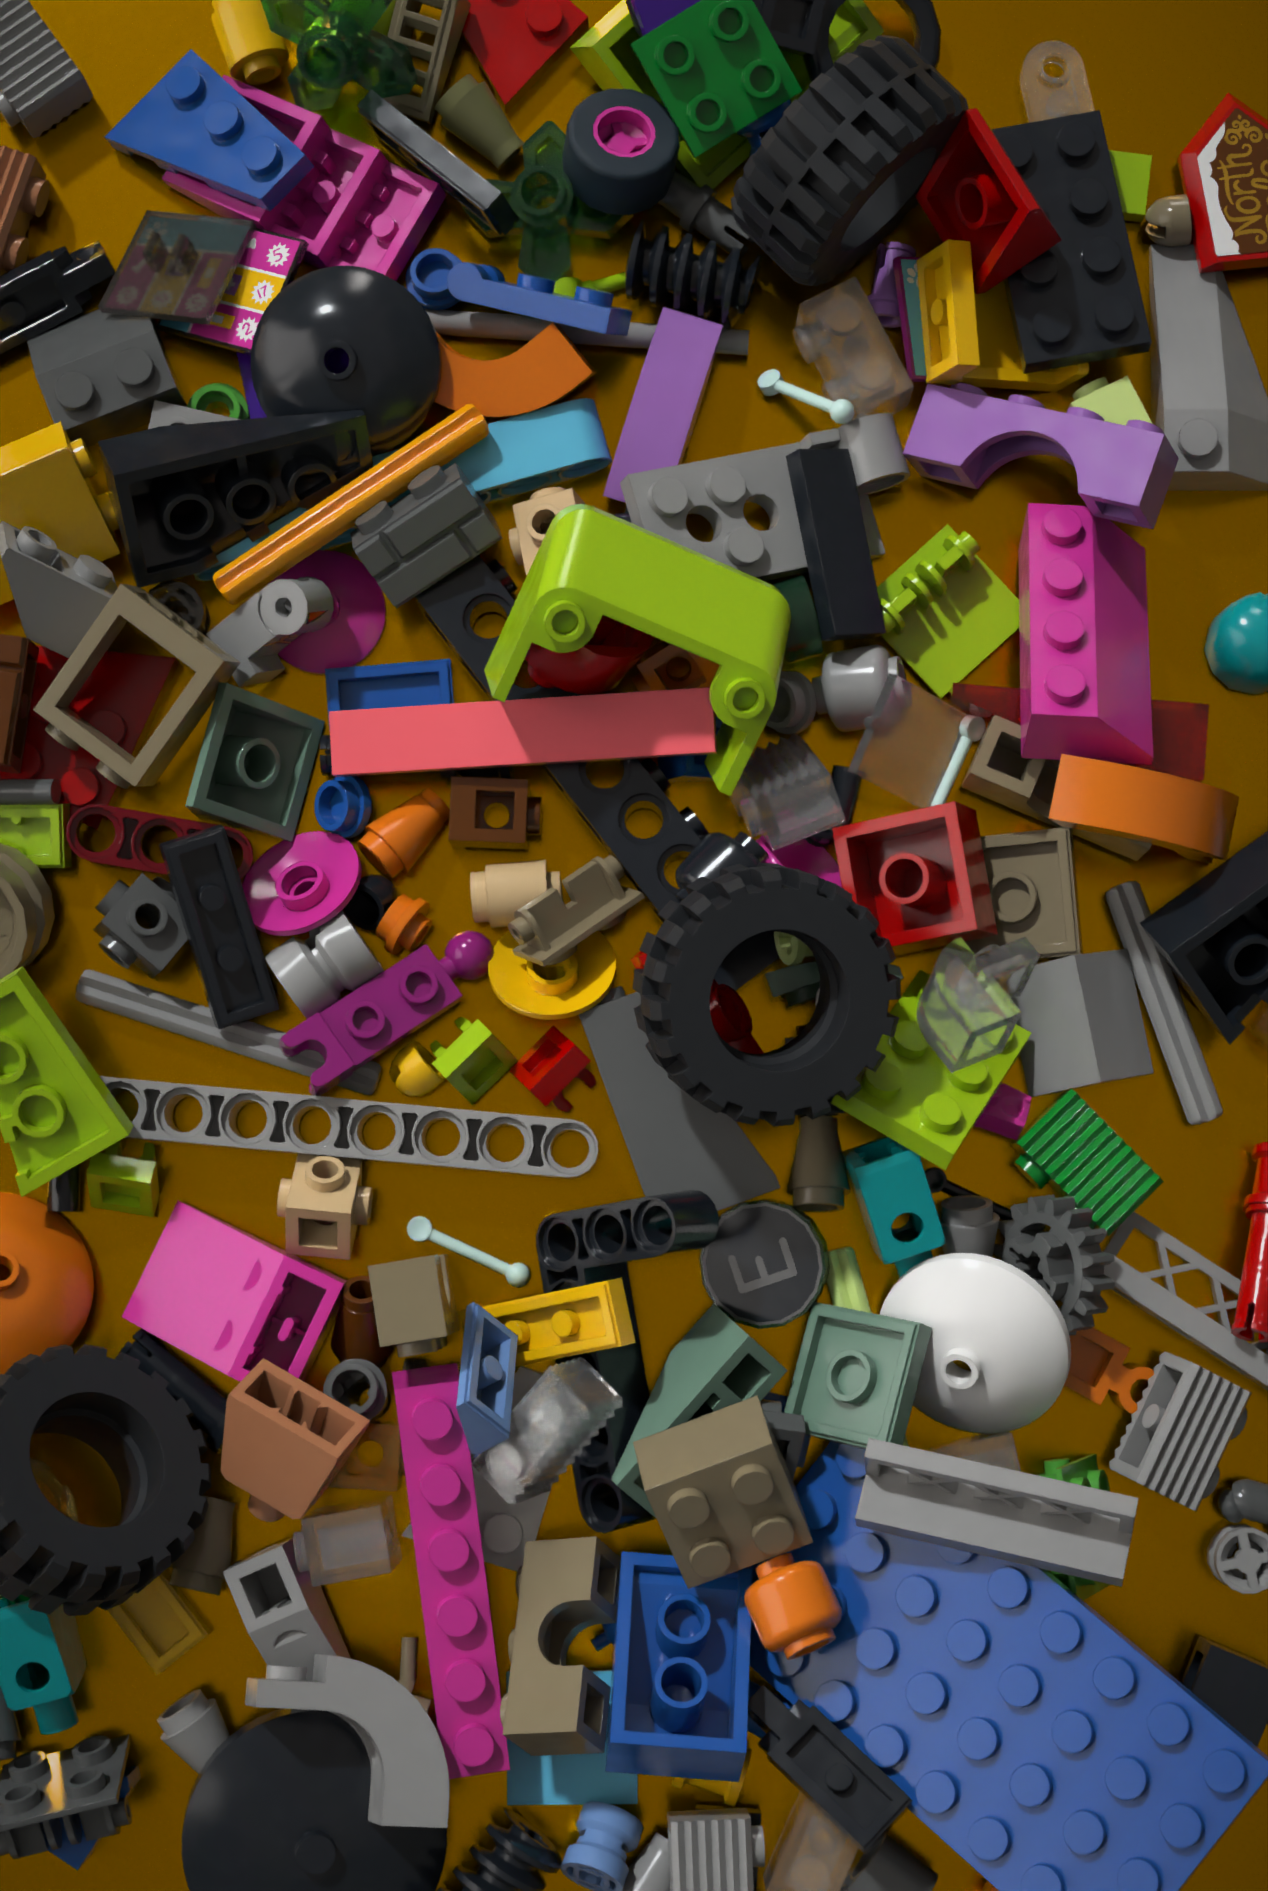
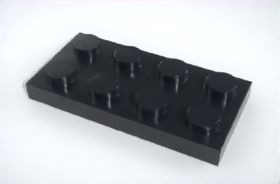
M1100 110L991 129L1062 239V241L1003 280L1023 374L1149 352L1152 340Z

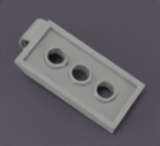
M877 413L852 420L838 428L809 433L797 443L628 474L620 482L632 524L760 580L769 581L809 572L787 466V455L797 449L849 450L871 559L880 558L886 552L868 494L894 487L906 481L911 474L906 458L903 455V448L893 415L891 413ZM745 503H756L765 509L770 520L768 530L760 531L747 523L743 513ZM688 514H699L710 522L713 529V539L711 542H701L691 536L686 527V517Z

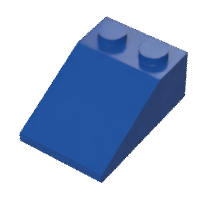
M621 1552L605 1772L739 1782L747 1753L751 1617L745 1606L744 1595L749 1586L752 1585L753 1565L688 1589L673 1555Z

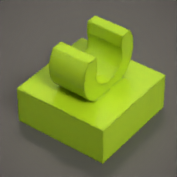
M458 1017L454 1023L463 1033L447 1049L437 1040L430 1045L432 1053L437 1058L432 1065L473 1105L518 1060L479 1019L472 1024L468 1019Z
M121 1140L106 1148L105 1153H97L91 1157L86 1173L91 1207L154 1217L160 1193L153 1143H145L143 1154L139 1159L122 1156Z

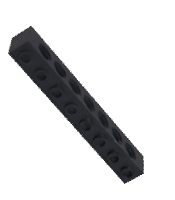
M477 555L415 596L420 611L490 701H500L492 697L484 672L499 636L489 639L482 638L473 631V625L475 620L486 612H497L507 619L515 603L510 594L517 590V586L496 559L486 564L480 555ZM513 683L506 700L579 696L583 694L571 693L558 687L546 688L540 685L533 688H522ZM645 758L641 762L638 759L614 760L622 767L624 774L620 782L611 788L596 787L587 778L590 766L596 761L540 765L609 855L614 856L620 862L626 877L637 891L643 892L644 900L663 923L665 920L658 915L659 912L670 900L679 903L675 895L680 890L668 883L664 875L665 868L674 859L686 858L702 839L709 834L700 819L688 806L680 812L676 809L664 793L671 787V784L651 758ZM640 808H648L655 811L663 823L660 831L647 839L633 836L625 825L628 816L633 811ZM774 931L761 932L738 944L725 957L715 974L714 979L718 985H729L739 993L781 961L775 946Z

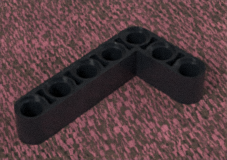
M699 1190L654 1195L555 1213L545 1217L537 1230L536 1248L544 1293L622 1277L636 1342L621 1347L555 1359L578 1504L583 1519L596 1532L608 1533L656 1519L611 1480L649 1399L627 1261L697 1250L710 1245L716 1238L719 1228V1215L711 1198Z

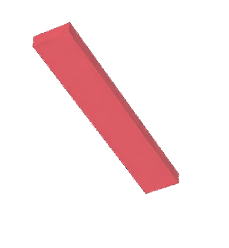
M710 687L505 700V702L484 701L329 711L332 775L335 777L717 754L715 712L710 704Z

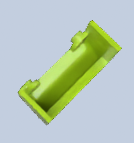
M575 504L564 508L553 518L484 669L492 697L505 702L531 643L558 653L573 652L582 648L590 641L603 615L719 664V668L710 685L709 699L712 709L723 723L716 736L717 754H707L704 764L719 792L731 796L775 706L791 624V610L788 602L776 587L763 580L587 504Z

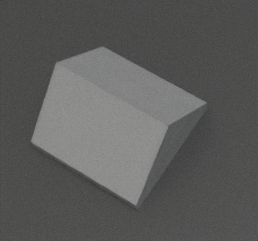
M1128 949L1076 954L1002 974L1011 1021L1031 1032L1024 1049L1019 1055L1027 1095L1037 1097L1069 1089H1078L1154 1074Z

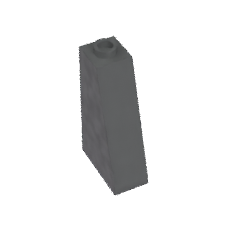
M623 986L612 988L596 1006L579 1014L645 1197L687 1190H699L711 1198L717 1211L780 1188L775 1173L737 1122L722 1112L715 1113L700 1104L670 1080L667 1072L655 1063L645 1046L649 1042L648 1037L644 1031L638 1028L634 1008L641 1005L640 993L635 992L626 995Z

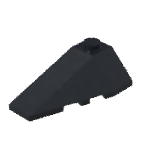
M363 410L160 426L98 441L110 499L133 577L139 588L204 571L219 562L216 557L218 554L248 537L252 542L256 541L270 532L268 525L299 507L306 510L311 509L373 467L366 415Z

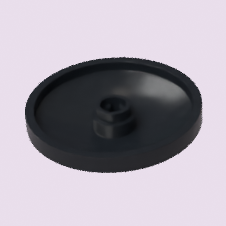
M279 1709L260 1716L229 1736L205 1763L196 1778L185 1809L182 1828L183 1869L190 1891H435L445 1862L447 1828L381 1826L369 1822L371 1768L367 1750L358 1733L345 1720L328 1711Z

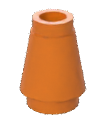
M425 788L419 795L413 796L366 825L364 829L366 834L357 842V845L366 859L386 878L392 880L400 871L408 874L443 827L444 822L449 819L450 809L434 791Z

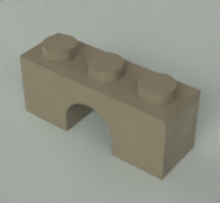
M994 714L985 729L961 787L1054 827L1062 828L1059 824L1048 819L1060 760L1021 758V725ZM1071 828L1073 835L1135 861L1141 858L1152 845L1133 839Z
M449 1254L431 1255L367 1266L380 1347L396 1345L398 1357H406L435 1352L448 1346L446 1336L460 1331Z
M597 1536L525 1542L523 1565L519 1567L515 1581L519 1601L516 1626L511 1631L508 1639V1655L511 1668L508 1693L503 1696L500 1705V1718L503 1726V1735L531 1756L604 1753L611 1687L584 1665L566 1666L568 1648L573 1639L582 1630L596 1624L616 1623L621 1558Z

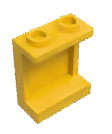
M948 239L916 260L926 383L954 385L962 382L975 387L1057 392L1088 374L1089 363L1023 374L1004 281L985 293H974L970 241Z

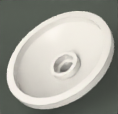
M950 1253L935 1256L916 1264L905 1272L893 1285L882 1305L879 1315L919 1322L932 1328L913 1406L943 1425L961 1431L981 1434L1012 1431L1026 1426L1041 1417L1054 1404L1062 1391L1071 1364V1342L1065 1320L1046 1290L1025 1272L1009 1263L990 1256L974 1253ZM960 1360L965 1362L971 1371L958 1367L953 1361Z

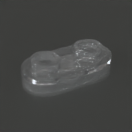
M1046 41L1036 45L1029 51L1020 73V87L1029 123L1095 111L1083 60L1072 46L1061 41ZM1050 63L1057 64L1063 69L1064 75L1056 78L1050 77L1045 73L1043 66Z

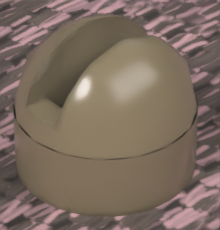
M1187 195L1167 196L1156 200L1146 212L1145 220L1148 224L1145 227V232L1147 236L1159 246L1176 247L1190 245L1192 224Z

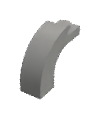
M315 1654L313 1681L306 1680L307 1667L267 1665L266 1678L247 1677L245 1705L328 1711L339 1716L353 1727L362 1739L370 1761L369 1822L381 1826L448 1828L449 1774L443 1745L434 1724L419 1701L393 1677L364 1662L324 1654Z

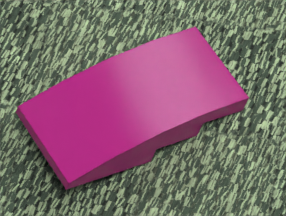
M223 75L222 78L294 143L315 167L271 211L210 188L205 181L180 171L175 174L167 170L162 180L168 186L239 227L299 241L300 245L295 257L318 269L332 266H356L374 270L397 281L447 196L440 184L390 163L380 149L331 129L322 116L227 75Z

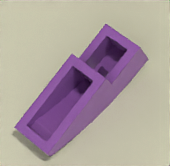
M663 307L629 407L603 496L625 502L620 482L628 474L682 464L724 328L723 324Z

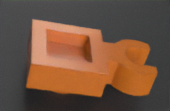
M1094 1327L1077 1331L1076 1335L1069 1336L1071 1342V1364L1064 1387L1100 1406L1110 1390L1112 1400L1119 1408L1131 1414L1137 1411V1403L1131 1398V1387L1139 1379L1148 1381L1154 1375V1370L1137 1363L1123 1366L1122 1364L1131 1348Z

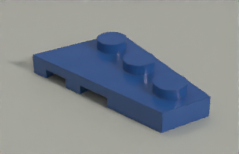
M192 49L104 137L115 150L130 156L134 153L153 160L160 168L175 174L178 171L205 181L210 188L271 211L315 167L294 143Z

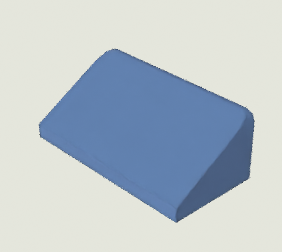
M475 1302L466 1307L456 1408L469 1450L473 1455H479L505 1441L510 1435L518 1336Z

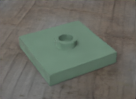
M812 1302L784 1413L804 1415L806 1436L866 1449L869 1438L903 1445L932 1328L919 1322Z

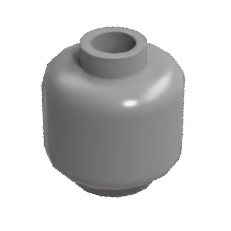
M874 644L832 652L824 659L822 676L812 678V686L817 700V713L819 715L828 713L832 723L841 732L891 724L897 719L900 707L908 705V684L900 656L891 657L882 645Z

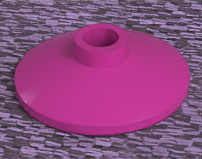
M315 551L271 582L277 579L315 577L323 581L329 588L333 597L334 607L331 620L324 628L318 631L302 633L277 654L282 660L296 669L311 674L325 675V669L354 667L371 654L383 634L386 621V604L382 589L360 561L337 551Z
M313 831L294 835L292 842L283 840L272 846L251 866L242 884L255 928L271 935L290 936L308 932L325 924L341 912L354 896L361 879V861L353 845L348 840L331 832Z

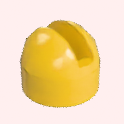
M412 1040L397 1053L392 1060L389 1074L401 1094L421 1097L435 1089L446 1078L432 1065L436 1059L416 1040Z

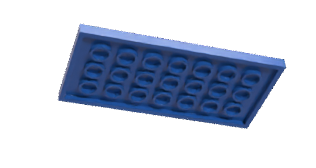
M830 1441L796 1486L813 1543L786 1553L792 1554L795 1563L804 1560L816 1561L824 1568L842 1609L841 1620L832 1629L836 1639L814 1652L796 1659L787 1660L784 1652H770L764 1648L751 1620L749 1666L792 1705L798 1700H801L809 1708L814 1705L910 1797L912 1805L909 1810L997 1890L1181 1891L1268 1780V1756L1049 1571L856 1526L855 1517L866 1475L864 1461L866 1449ZM768 1560L753 1565L752 1584L759 1580L755 1568Z

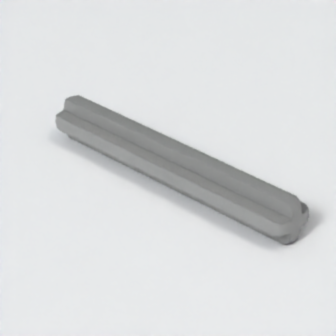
M1128 881L1114 886L1106 892L1105 898L1123 947L1128 949L1135 980L1187 1121L1191 1125H1200L1217 1119L1223 1114V1108L1174 975L1140 924V922L1151 915L1141 886L1137 881Z

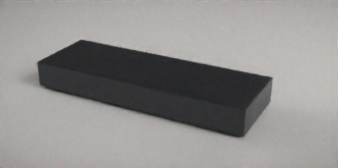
M371 89L357 105L359 108L358 112L379 140L428 179L439 183L448 195L497 234L506 236L517 224L519 218L500 190Z
M797 449L787 455L786 460L822 641L873 639L886 633L849 450Z
M219 824L160 843L159 848L215 1027L222 1029L279 1010L278 1001L224 826Z

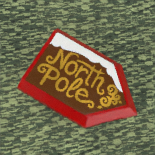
M1228 92L1177 158L1183 191L1187 195L1190 205L1192 238L1199 273L1268 266V120Z

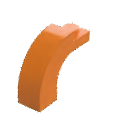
M555 322L548 325L518 351L500 359L487 361L473 359L459 353L448 345L436 331L441 350L442 367L439 389L434 402L455 411L466 404H473L483 417H504L528 413L550 406L565 398L597 373L561 326Z
M1061 754L1048 819L1062 827L1142 841L1171 849L1189 860L1212 863L1213 858L1227 860L1239 797L1208 784L1162 772Z

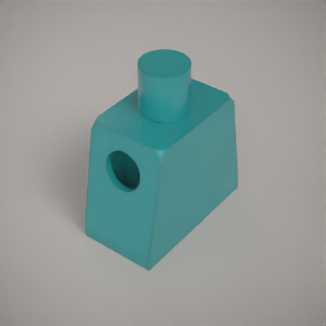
M887 1136L842 1151L846 1172L874 1252L883 1264L894 1263L900 1278L916 1264L932 1258L931 1250L946 1244V1240L920 1155ZM909 1213V1220L904 1226L897 1229L892 1228L893 1221L899 1215Z
M0 1594V1687L7 1707L10 1711H18L33 1706L40 1733L43 1735L58 1733L73 1727L79 1722L72 1694L76 1692L87 1669L75 1616L65 1614L63 1604L51 1614L31 1610L28 1607L30 1598L19 1595L12 1602Z

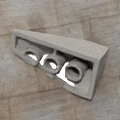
M1151 244L1149 247L1150 336L1152 340L1150 346L1151 422L1164 431L1165 436L1179 458L1167 491H1268V396L1223 271L1199 273L1194 244L1176 247Z

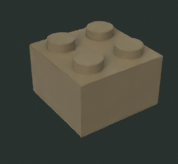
M758 1395L633 1442L644 1491L688 1589L813 1543L797 1489Z

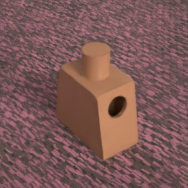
M263 1358L228 1395L220 1471L227 1481L250 1494L248 1508L256 1518L266 1522L278 1521L284 1515L291 1519H302L334 1481L368 1428L370 1420Z

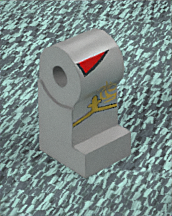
M315 577L277 579L269 583L207 633V636L211 641L241 662L232 674L239 687L267 683L286 669L277 655L282 649L302 633L318 631L324 628L331 620L334 610L333 597L323 581Z

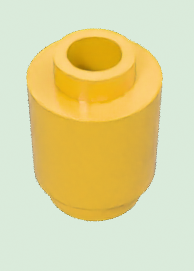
M213 0L214 13L211 16V21L231 76L235 79L246 80L251 85L263 84L279 76L281 67L289 59V53L270 0Z

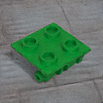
M700 0L630 44L677 126L679 142L685 141L694 158L802 92L799 83L753 0Z

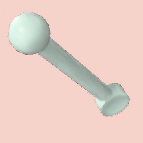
M776 369L767 370L758 378V386L765 396L781 393L830 413L831 419L838 424L848 423L855 414L854 406L849 400L838 399L832 401L785 382L780 372Z
M969 714L960 721V741L930 806L946 803L973 741L980 740L985 732L986 724L982 717Z
M414 1217L407 1225V1233L414 1241L425 1242L429 1240L506 1276L508 1284L512 1287L520 1288L527 1285L530 1281L531 1273L528 1266L524 1263L509 1264L434 1229L431 1221L426 1217Z

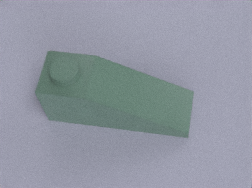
M713 1303L670 1352L611 1480L656 1518L644 1491L633 1442L757 1395L761 1401L788 1370Z

